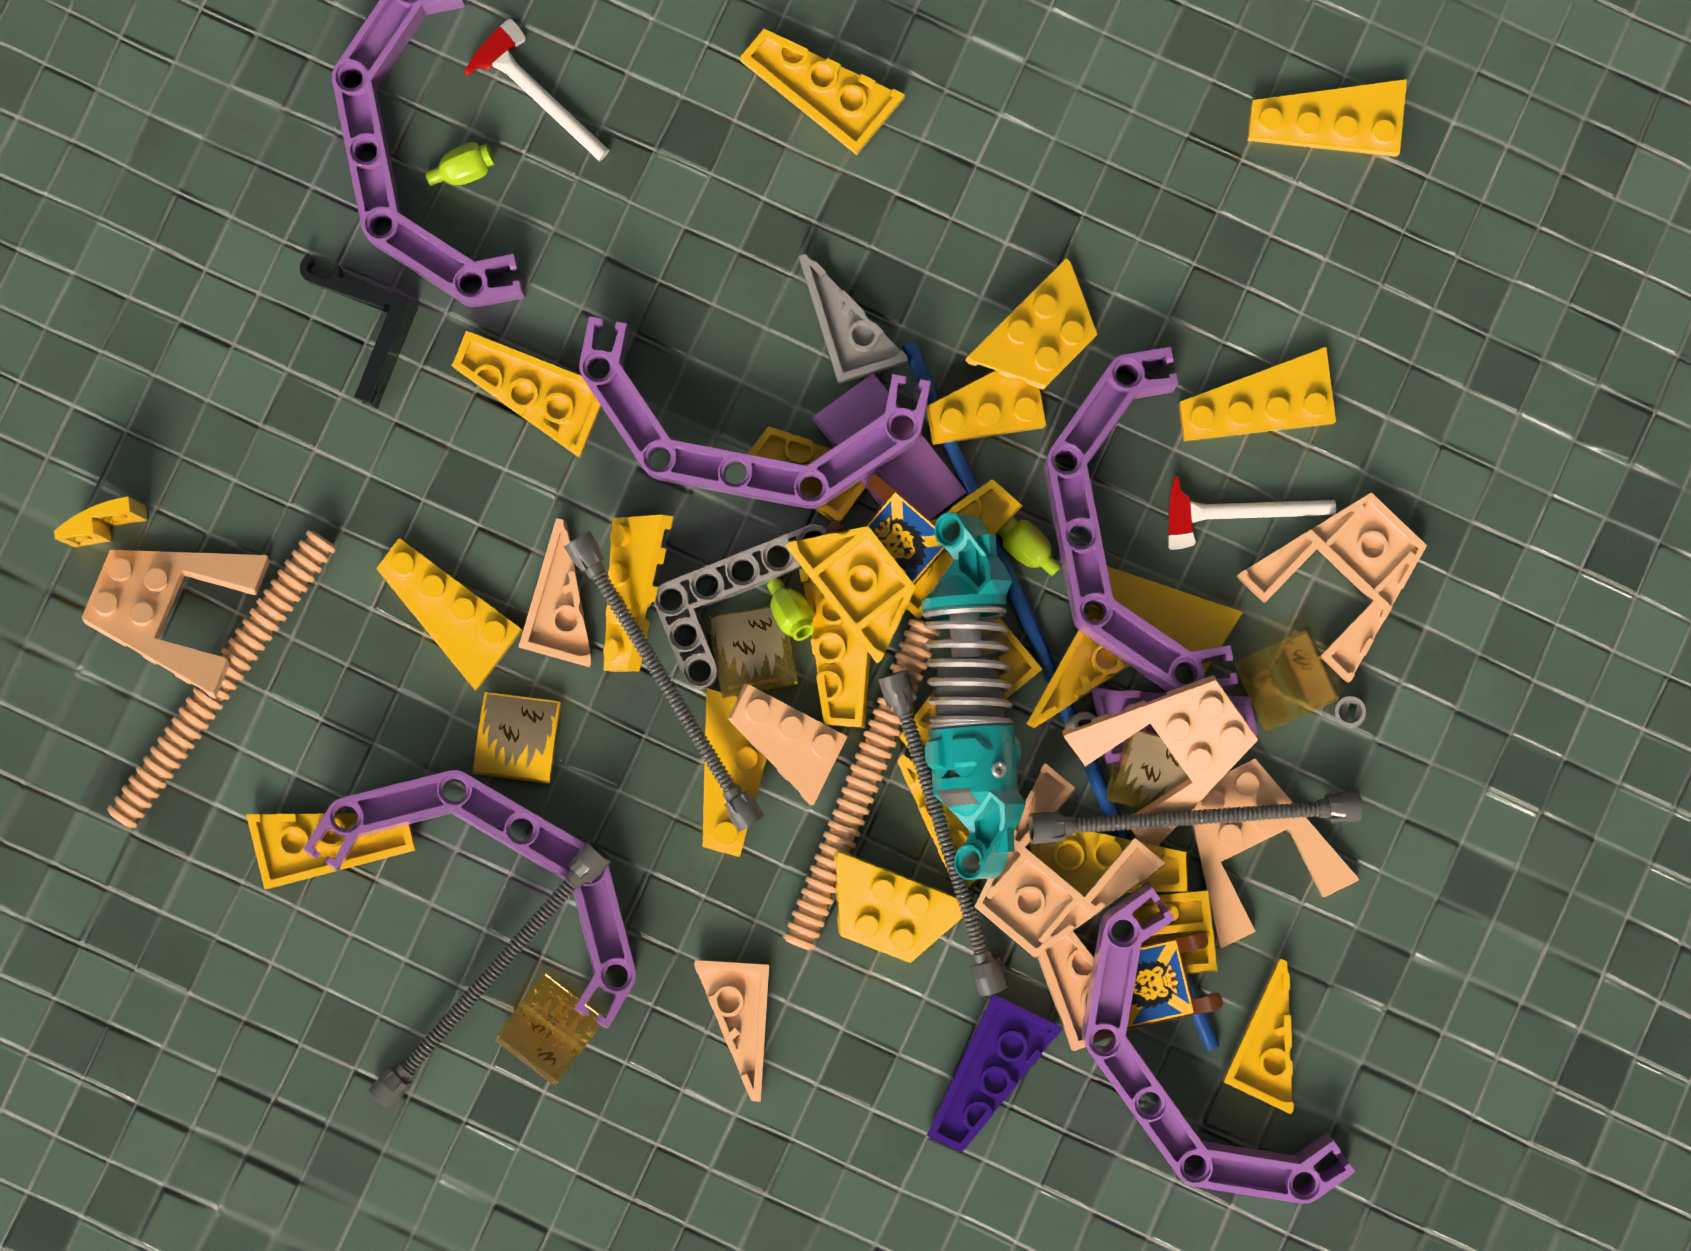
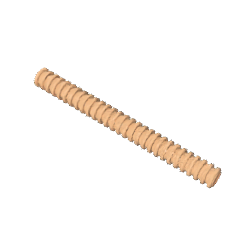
M307 530L305 534L308 537L305 541L300 540L298 543L301 546L299 550L294 549L291 554L294 556L291 561L287 559L284 562L287 565L284 570L279 569L277 573L280 576L277 580H271L270 583L273 586L270 590L266 588L263 591L265 597L263 599L258 598L256 601L258 604L257 608L250 609V618L243 619L244 626L242 629L237 628L235 630L237 636L235 638L230 637L228 648H222L221 652L223 655L221 657L227 658L230 665L217 698H212L204 690L196 686L194 687L193 692L195 694L193 697L188 696L186 698L188 704L178 709L180 715L178 717L173 716L171 719L173 724L171 727H165L164 731L166 734L164 737L159 736L157 738L159 742L157 747L152 746L150 748L152 753L150 756L145 755L143 758L144 765H138L136 776L131 775L129 777L131 783L121 788L123 794L121 796L116 795L114 798L116 801L115 805L108 806L107 810L113 818L129 828H137L139 825L137 822L138 818H144L146 815L144 810L151 808L153 805L151 800L153 798L157 799L160 796L158 790L160 788L165 789L167 786L166 779L173 778L174 774L172 771L174 768L179 769L181 767L179 761L182 758L186 759L188 757L186 752L189 748L194 749V740L201 739L203 736L200 733L202 729L207 730L210 726L207 722L217 717L215 711L217 709L222 710L224 707L222 704L223 700L230 699V690L237 689L236 682L238 679L243 680L245 678L243 672L245 670L250 671L252 660H258L259 656L257 653L259 650H265L266 646L264 643L266 640L271 641L273 639L272 632L274 630L278 632L280 629L278 626L279 622H285L287 611L292 612L294 610L292 604L295 601L299 602L301 600L300 593L302 591L307 592L308 587L306 585L309 581L311 583L314 582L315 578L313 575L315 572L320 573L322 571L320 565L323 562L327 563L329 561L327 556L330 552L335 553V545L315 531Z
M915 618L909 619L908 625L911 627L909 631L905 630L903 634L906 637L905 642H900L901 652L895 654L897 662L896 664H891L890 669L893 670L892 673L907 669L914 692H917L919 687L916 686V683L923 679V675L920 673L922 669L926 670L928 666L925 663L926 658L930 659L932 653L929 652L930 648L924 644L928 640H934L935 636L939 637L941 631L938 629H926L923 626L926 622ZM878 697L877 699L879 707L878 709H873L872 713L875 717L873 720H869L868 725L871 727L869 731H865L863 734L866 740L859 744L862 750L860 754H855V759H857L856 765L851 764L852 775H847L846 777L848 785L847 787L843 786L841 789L844 795L842 798L837 799V803L840 805L838 810L833 809L834 820H829L828 826H831L829 832L825 831L823 834L826 840L824 843L819 844V848L822 850L820 855L815 854L816 865H811L810 870L813 871L811 877H806L805 881L808 882L806 888H802L801 893L804 894L802 900L798 899L796 902L799 905L798 910H793L792 916H795L793 922L789 921L787 925L790 930L783 935L786 942L809 951L811 949L815 950L814 939H819L821 934L818 933V929L825 925L822 919L824 915H829V911L826 910L828 904L832 905L834 902L831 897L833 893L836 894L835 885L837 884L836 863L834 862L835 850L837 849L849 854L851 848L855 849L856 843H854L855 837H860L861 832L858 829L860 825L864 826L865 821L862 820L864 814L868 815L870 812L867 806L869 803L873 804L874 798L871 796L873 792H878L877 781H882L881 771L887 769L885 761L886 759H891L892 756L889 751L891 747L895 748L897 744L894 742L895 736L899 737L901 731L898 730L899 726L902 725L900 723L901 719L895 715L893 707L887 709L884 697Z

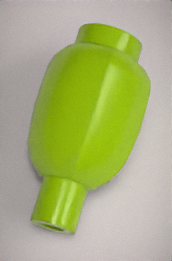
M469 142L447 152L441 158L439 167L426 171L425 175L430 186L443 181L451 185H463L484 177L489 167L495 165V159L487 143L479 145L476 142Z
M1012 517L998 533L1003 538L1002 543L1005 550L1025 566L1031 568L1041 567L1051 576L1062 566L1051 556L1049 540L1031 522L1027 520L1017 521Z
M780 578L772 579L767 584V587L773 595L770 601V608L779 628L786 635L792 636L796 641L808 638L814 631L812 625L814 613L809 603L800 592L786 588Z

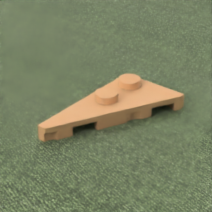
M556 518L519 647L591 668L593 662L575 564L564 549V546L570 543L568 526L566 521Z
M695 960L694 967L701 979L708 996L707 998L714 1010L720 1029L732 1053L750 1099L761 1102L770 964Z

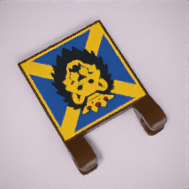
M874 473L867 480L866 486L885 502L863 527H870L915 585L946 549L938 543L935 537V523L901 495L882 476ZM833 520L826 528V533H838L848 531L849 529L838 520Z
M1197 932L1141 946L1127 1029L1221 1009L1223 1000L1218 992L1193 998L1182 954L1204 949L1208 945L1205 932Z

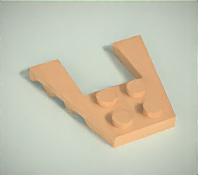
M1369 493L1242 571L1236 577L1265 603L1316 549L1372 601L1319 656L1348 683L1353 679L1354 673L1363 657L1366 656L1374 641L1373 639L1384 620H1386L1392 605L1401 589L1404 588L1427 545L1373 493Z
M110 550L82 615V619L88 626L119 644L142 654L143 658L155 665L157 663L168 669L176 677L188 684L192 683L204 690L212 698H217L230 665L228 659L160 640L159 638L185 576L257 596L270 561L266 555Z
M1214 675L1166 692L1167 695L1146 702L1143 700L1132 704V708L1111 716L1105 714L1091 719V723L1072 729L1069 727L1062 731L1063 736L1086 766L1151 724L1189 778L1135 814L1169 813L1170 811L1174 813V811L1184 812V810H1192L1258 740ZM1176 826L1145 827L1144 829L1140 827V829L1135 828L1131 830L1140 842L1159 846Z
M1252 759L1228 771L1192 811L1228 807L1242 808L1243 806L1252 807L1257 805L1271 806L1272 804L1281 805L1293 802L1256 759ZM1306 817L1276 818L1275 820L1271 818V820H1247L1246 822L1242 820V822H1218L1217 824L1213 822V824L1192 825L1200 857L1202 876L1204 877L1206 890L1209 891L1211 914L1219 948H1223L1256 932L1221 862L1286 829L1289 830L1322 897H1326L1359 881L1354 872Z
M1046 763L1042 766L1036 783L1025 801L1026 806L1021 820L1014 830L1015 852H1009L1002 873L996 878L987 880L975 905L976 909L1034 958L1165 865L1164 861L1134 838L1084 897L1027 849V846L1031 843L1029 836V814L1057 812L1076 790L1075 787Z

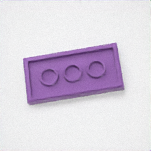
M872 373L814 415L812 420L833 447H836L885 414L889 392L875 374ZM905 418L897 419L891 427L892 432L899 437L908 436L914 428L913 424ZM922 434L914 446L874 472L882 476L892 487L931 520L967 493ZM869 475L861 482L881 507L885 501L866 486L867 480L871 477Z

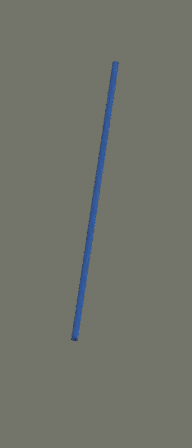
M916 341L903 345L902 349L907 355L908 363L917 383H919L920 379L931 381L927 406L941 399ZM960 442L943 443L959 481L967 492L965 494L967 497L979 489V486ZM997 534V556L1005 565L1012 579L1008 594L1048 684L1057 669L1008 553L1003 547L1002 539ZM1073 704L1060 711L1065 725L1067 719L1076 714ZM1097 759L1086 766L1081 761L1104 816H1120L1121 814ZM1126 828L1125 830H1111L1113 836L1131 840ZM1188 974L1193 998L1199 997L1191 976ZM1207 1013L1191 1015L1205 1050L1209 1051L1219 1047L1220 1043Z

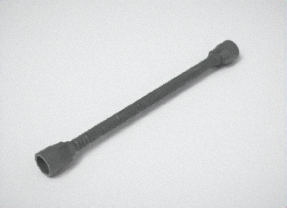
M591 531L565 545L564 549L572 562L579 567L582 573L586 572L588 577L592 578L595 584L598 585L597 588L601 589L600 592L604 593L605 601H609L608 605L611 606V610H614L613 614H617L616 618L619 619V623H622L621 627H624L623 630L627 631L626 635L629 636V640H632L631 643L635 644L634 648H637V653L640 652L639 656L643 657L642 661H645L644 664L648 665L647 669H650L649 672L653 674L652 677L656 678L655 682H658L657 685L663 691L662 694L666 695V699H669L670 707L674 708V712H677L675 715L679 716L678 720H681L682 725L684 724L683 728L687 729L686 733H690L688 736L692 737L691 741L694 742V746H697L696 749L700 750L699 754H702V759L705 758L704 762L708 763L707 767H710L709 770L713 771L712 775H715L714 778L718 780L717 783L721 784L720 788H723L722 795L726 800L724 805L737 831L740 832L763 818L765 815L757 802L748 794L747 790L743 792L739 784L736 785L735 782L733 783V778L730 779L731 775L727 774L728 770H725L726 767L722 766L723 762L720 761V757H717L718 753H715L716 750L712 749L713 745L710 744V740H707L708 737L704 736L705 732H702L703 729L699 728L700 724H696L697 719H694L695 716L691 715L692 711H689V706H686L687 703L683 702L684 698H681L682 695L676 689V685H673L674 682L670 681L671 677H668V672H665L666 669L662 668L663 664H660L661 661L657 660L658 656H655L656 652L652 651L653 647H649L651 644L647 643L648 639L645 638V634H642L643 631L639 630L640 626H637L638 623L634 622L635 618L631 617L632 613H628L630 610L626 609L627 605H624V600H621L622 597L618 596L619 592H616L617 589L611 583V579H608L609 576L605 575L606 567L602 562L604 557Z
M908 670L878 678L887 709L893 707L895 715L901 719L900 723H902L901 727L904 728V737L907 738V746L910 747L909 752H912L910 756H913L912 761H915L913 765L916 766V774L919 775L918 780H921L919 784L922 785V793L925 794L924 799H927L925 801L928 804L927 808H930L928 812L931 813L930 818H933L931 820L934 823L933 827H936L934 830L937 832V840L940 841L939 846H942L940 849L943 851V859L946 860L945 864L948 865L946 868L949 870L948 874H951V883L954 884L952 887L955 889L954 893H957L955 896L958 898L957 902L959 907H961L960 911L963 912L962 917H964L963 921H965V926H967L966 930L969 931V940H972V949L975 950L973 954L975 964L971 965L970 968L979 996L998 993L1007 989L1009 985L1000 957L993 958L991 949L986 947L987 942H984L986 939L983 937L984 933H981L983 930L980 928V920L977 919L978 914H975L977 911L974 909V901L971 900L972 896L969 895L971 893L968 890L969 886H966L968 883L955 870L954 857L957 849L954 848V839H951L952 834H950L951 830L948 829V820H945L946 815H943L945 811L942 810V802L933 796L931 768H928L929 766L926 763L925 749H922L924 745L921 744V736L918 735L919 730H916L918 728L915 725L916 721H913L915 717L912 716L914 708L911 701L917 698Z
M1346 791L1325 794L1324 799H1317V801L1310 803H1286L1281 805L1272 804L1271 806L1257 805L1223 809L1213 808V810L1203 809V811L1202 809L1198 811L1184 810V812L1174 811V813L1172 811L1169 813H1140V815L1135 814V816L1134 814H1130V816L1129 814L1125 816H1096V818L1091 817V819L1090 817H1086V819L1084 817L1081 819H1075L1072 816L1064 817L1060 812H1037L1029 814V836L1032 844L1064 841L1065 836H1073V833H1076V831L1077 833H1081V831L1083 833L1086 831L1096 832V830L1097 832L1101 830L1115 831V829L1125 830V828L1129 830L1130 828L1140 829V827L1144 829L1145 827H1169V825L1173 827L1174 825L1213 824V822L1214 824L1218 822L1232 823V821H1261V819L1271 820V818L1273 820L1276 818L1290 819V817L1300 818V816L1302 818L1305 816L1326 818L1330 820V823L1360 822L1363 807L1358 791Z
M590 840L586 842L575 858L568 864L571 870L566 874V878L559 885V888H556V892H553L549 899L546 900V903H543L539 910L536 911V914H533L529 921L526 922V925L523 926V929H520L516 936L513 937V940H510V944L508 943L503 948L500 955L498 954L497 958L490 963V966H487V969L483 971L484 973H481L480 977L470 986L471 988L464 992L461 999L457 1000L454 1006L451 1007V1010L441 1018V1021L435 1025V1028L422 1040V1043L418 1044L415 1050L412 1051V1054L409 1055V1058L407 1057L404 1062H400L396 1067H389L369 1088L370 1094L378 1103L387 1109H393L403 1098L407 1090L413 1085L411 1078L415 1075L414 1072L418 1069V1066L425 1061L428 1055L431 1054V1051L435 1050L438 1044L441 1043V1040L444 1039V1036L446 1037L451 1029L454 1028V1025H457V1022L471 1009L470 1007H473V1003L480 999V996L484 994L483 992L487 991L490 985L493 984V981H496L500 974L503 973V970L506 969V966L508 967L509 963L516 958V955H519V952L523 950L522 948H525L526 944L536 935L535 933L542 929V926L546 924L545 922L549 921L548 918L555 914V911L559 909L558 907L565 903V900L568 899V896L572 895L575 889L580 888L585 882L591 883L611 863V858L603 849Z

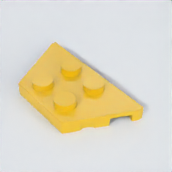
M1066 258L965 361L973 366L979 364L997 370L999 375L1011 379H1022L1026 384L1044 390L1098 335L1071 262Z
M869 526L792 541L785 546L872 658L876 663L880 662L916 586Z
M835 850L834 862L836 863L837 884L835 887L839 911L837 914V924L840 936L911 963L962 918L963 912L960 911L961 907H959L956 896L843 851Z

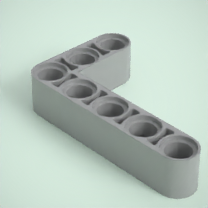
M816 524L805 526L665 582L658 587L654 604L682 675L691 687L698 690L710 688L718 677V668L696 611L766 584L772 579L781 578L799 569H803L785 545L792 541L803 540L810 534L826 535L824 527ZM776 548L785 549L790 555L789 562L779 568L772 566L768 562V555L772 550ZM746 562L752 565L754 574L750 580L740 582L734 579L732 572L738 563ZM703 577H713L718 581V589L711 596H703L697 591V584ZM668 591H677L682 595V604L676 610L670 611L662 607V597ZM683 626H690L696 630V640L690 646H681L676 642V632ZM699 661L706 662L711 667L709 678L703 682H696L690 677V668Z

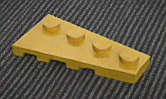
M1407 79L1253 100L1250 107L1247 141L1397 157L1400 154Z
M466 331L452 367L581 459L602 407L582 376Z
M1321 348L1181 401L1178 405L1183 441L1334 424L1336 416L1327 348Z
M992 479L958 502L948 512L976 515L982 520L989 534L997 535L1023 505ZM947 550L940 555L915 584L916 589L906 609L919 620L924 618L922 599L936 587L953 563V557Z
M1107 566L1113 599L1190 652L1221 647L1243 613ZM1088 605L1096 611L1103 614L1102 610L1097 605ZM1211 662L1202 664L1204 673Z
M706 688L705 736L708 737L707 740H710V744L713 745L712 749L716 750L715 753H718L717 757L721 758L722 766H725V770H728L727 774L731 775L730 779L733 778V783L739 784L743 792L747 790L748 794L756 801L767 758L727 719L738 697ZM705 763L702 847L740 857L748 827L740 832L737 831L724 805L726 800L722 795L723 788H720L721 784L717 783L718 780H715V775H712L713 771H710V767H707L708 763Z
M325 813L246 814L264 889L336 871L324 861L327 856L335 860L345 840L344 837L329 830L316 847L317 851L321 853L318 859L310 856L303 850ZM337 813L335 822L340 828L349 829L356 824L358 815L357 813ZM411 824L359 837L340 870L416 851L417 848Z
M1076 831V833H1073V836H1065V840L1061 842L1030 843V852L1080 894H1088L1132 840L1086 831L1083 833L1081 831V833H1077ZM1142 843L1164 861L1165 865L1127 893H1133L1147 882L1155 892L1188 891L1187 852Z

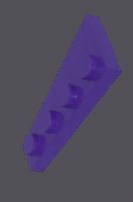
M992 994L926 1135L957 1151L963 1152L992 1117L1000 1104L1018 1085V1082L1031 1066L1040 1058L1053 1039L1058 1036L1063 1027Z

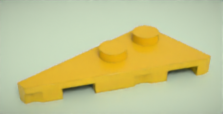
M1278 958L1223 1076L1222 1082L1292 1114L1294 1102L1292 1101L1291 1083L1293 1066L1290 1050L1292 1047L1291 1015H1289L1290 974L1288 973V962Z

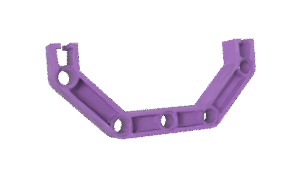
M379 0L332 71V83L362 230L376 248L466 306L483 307L525 298L523 285L519 280L513 281L511 286L492 288L489 277L494 274L512 270L513 273L520 272L518 261L514 254L474 262L401 213L377 88L425 17L430 14L464 8V0ZM353 74L362 75V82L358 87H345L346 79ZM364 148H377V154L373 160L369 162L360 160V153ZM379 221H392V228L387 234H374V228ZM472 277L480 278L482 286L478 292L468 294L463 291V286L468 279Z
M591 316L588 318L579 363L581 376L643 469L654 479L794 507L818 509L914 446L921 436L931 381L920 379L919 383H916L915 391L921 393L917 407L912 411L907 408L896 407L898 388H902L903 384L906 385L907 377L892 374L885 414L807 466L671 440L623 370L630 328L627 323L616 321L614 333L617 336L613 350L606 352L596 350L598 331L603 330L604 319ZM598 361H606L610 364L608 375L602 379H596L591 376V368ZM905 418L913 424V431L908 436L899 437L892 432V424L897 419ZM658 450H666L671 455L669 464L662 469H656L651 466V457ZM740 464L746 468L747 475L742 482L731 483L726 480V472L730 466ZM816 479L822 483L823 489L819 496L808 498L801 493L802 484L806 480Z
M1171 347L1129 353L1115 358L1051 447L1044 463V474L1075 627L1167 692L1187 685L1180 683L1176 679L1175 669L1177 667H1187L1193 674V682L1204 679L1203 663L1220 660V663L1233 661L1231 645L1190 652L1113 599L1088 464L1134 399L1174 392L1178 385L1176 373L1169 374L1168 378L1147 380L1144 370L1146 367L1161 364V368L1168 367L1169 363H1173ZM1126 370L1133 375L1135 382L1130 385H1124L1117 380L1116 373ZM1060 456L1069 457L1074 463V469L1071 471L1060 470L1055 464V459ZM1073 530H1081L1087 534L1089 543L1085 546L1074 545L1069 538V533ZM1089 604L1097 605L1103 612V619L1098 622L1088 620L1084 614V607ZM1236 673L1224 674L1223 678L1217 679L1224 690L1233 689L1238 684Z
M450 770L343 797L334 801L325 812L303 850L305 853L318 859L321 853L317 851L316 847L329 830L344 837L345 840L335 860L327 856L324 861L329 867L339 872L359 837L453 814L565 880L566 874L571 870L568 864L575 858L585 843L468 774L458 770ZM452 781L460 782L466 790L465 796L458 801L448 800L443 794V789L447 783ZM347 808L354 810L358 815L356 824L349 829L340 828L335 822L337 813ZM521 820L528 822L532 828L531 837L525 841L516 840L510 832V827L514 822ZM609 866L591 883L585 882L573 892L594 973L576 1003L574 1010L587 1016L590 1010L587 1009L585 1004L597 987H601L605 992L614 996L605 1018L598 1015L595 1020L606 1029L611 1025L636 980V970ZM612 965L622 967L626 973L625 983L620 987L610 986L605 980L606 969Z
M1148 882L1102 916L1082 1026V1039L1088 1052L1177 1176L1185 1184L1193 1187L1300 1204L1316 1201L1356 1172L1327 1132L1295 1155L1202 1141L1126 1036L1141 943L1175 919L1163 902L1157 905L1160 910L1159 913L1142 923H1138L1132 913L1150 897L1154 902L1160 900L1152 886ZM1119 920H1127L1131 923L1130 933L1123 938H1117L1112 935L1111 929ZM1108 1029L1113 1032L1112 1040L1104 1046L1094 1044V1034L1098 1030ZM1146 1092H1153L1158 1095L1156 1104L1150 1108H1142L1138 1105L1139 1098ZM1330 1151H1333L1339 1162L1318 1173L1314 1165ZM1189 1156H1201L1202 1164L1198 1169L1191 1171L1184 1169V1162ZM1301 1172L1310 1173V1180L1306 1186L1301 1188L1293 1186V1179L1297 1174Z

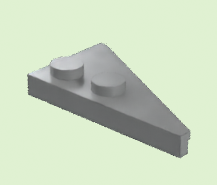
M807 254L799 256L838 384L908 363L907 355L902 350L900 351L884 334V331L868 318L862 308L844 290L837 286L816 261H813Z

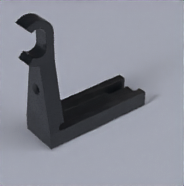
M308 254L300 263V273L307 282L388 313L354 398L361 400L362 404L378 409L418 309L409 300L342 278L343 270L339 265L332 267V273L326 279L312 275L311 268L315 262L313 257Z

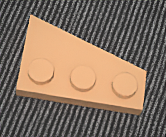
M744 684L727 719L777 768L776 770L784 779L788 780L799 791L800 795L809 805H814L847 736L749 684Z
M1072 931L1037 957L1071 1050L1076 1051L1086 1047L1082 1039V1026L1094 957ZM1108 1029L1098 1030L1094 1034L1093 1043L1112 1037L1113 1032Z

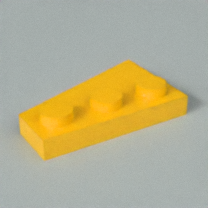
M996 370L926 407L933 445L1044 428L1046 421L1040 388L1028 385L1019 378L1011 379L999 375V371Z

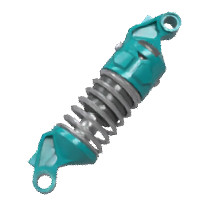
M947 512L937 519L934 533L938 543L944 546L953 557V563L936 587L922 599V611L926 619L943 620L926 622L923 625L926 629H950L951 634L949 639L928 640L924 645L928 648H951L952 657L929 659L926 662L929 667H937L938 677L930 678L927 681L930 686H935V696L930 697L928 702L936 706V715H932L929 719L932 722L929 728L932 730L929 731L930 740L926 742L925 760L932 769L933 796L949 807L970 832L963 846L955 854L954 866L956 872L960 877L967 880L992 879L1002 873L1009 852H1015L1014 830L1021 820L1026 806V802L1017 788L1016 764L1020 761L1021 745L1018 738L1014 736V726H1011L1013 721L1005 717V712L1010 710L1012 703L1004 699V693L1010 690L1011 685L1007 681L999 680V676L1007 673L1010 666L1005 662L992 659L1006 654L1009 651V647L1000 642L988 641L1000 638L1008 632V628L1004 625L989 621L997 620L1007 613L1005 608L1006 594L1011 586L1012 579L1005 565L997 556L996 535L988 533L982 520L976 515ZM981 629L995 630L993 632L981 634ZM982 648L996 649L982 653Z

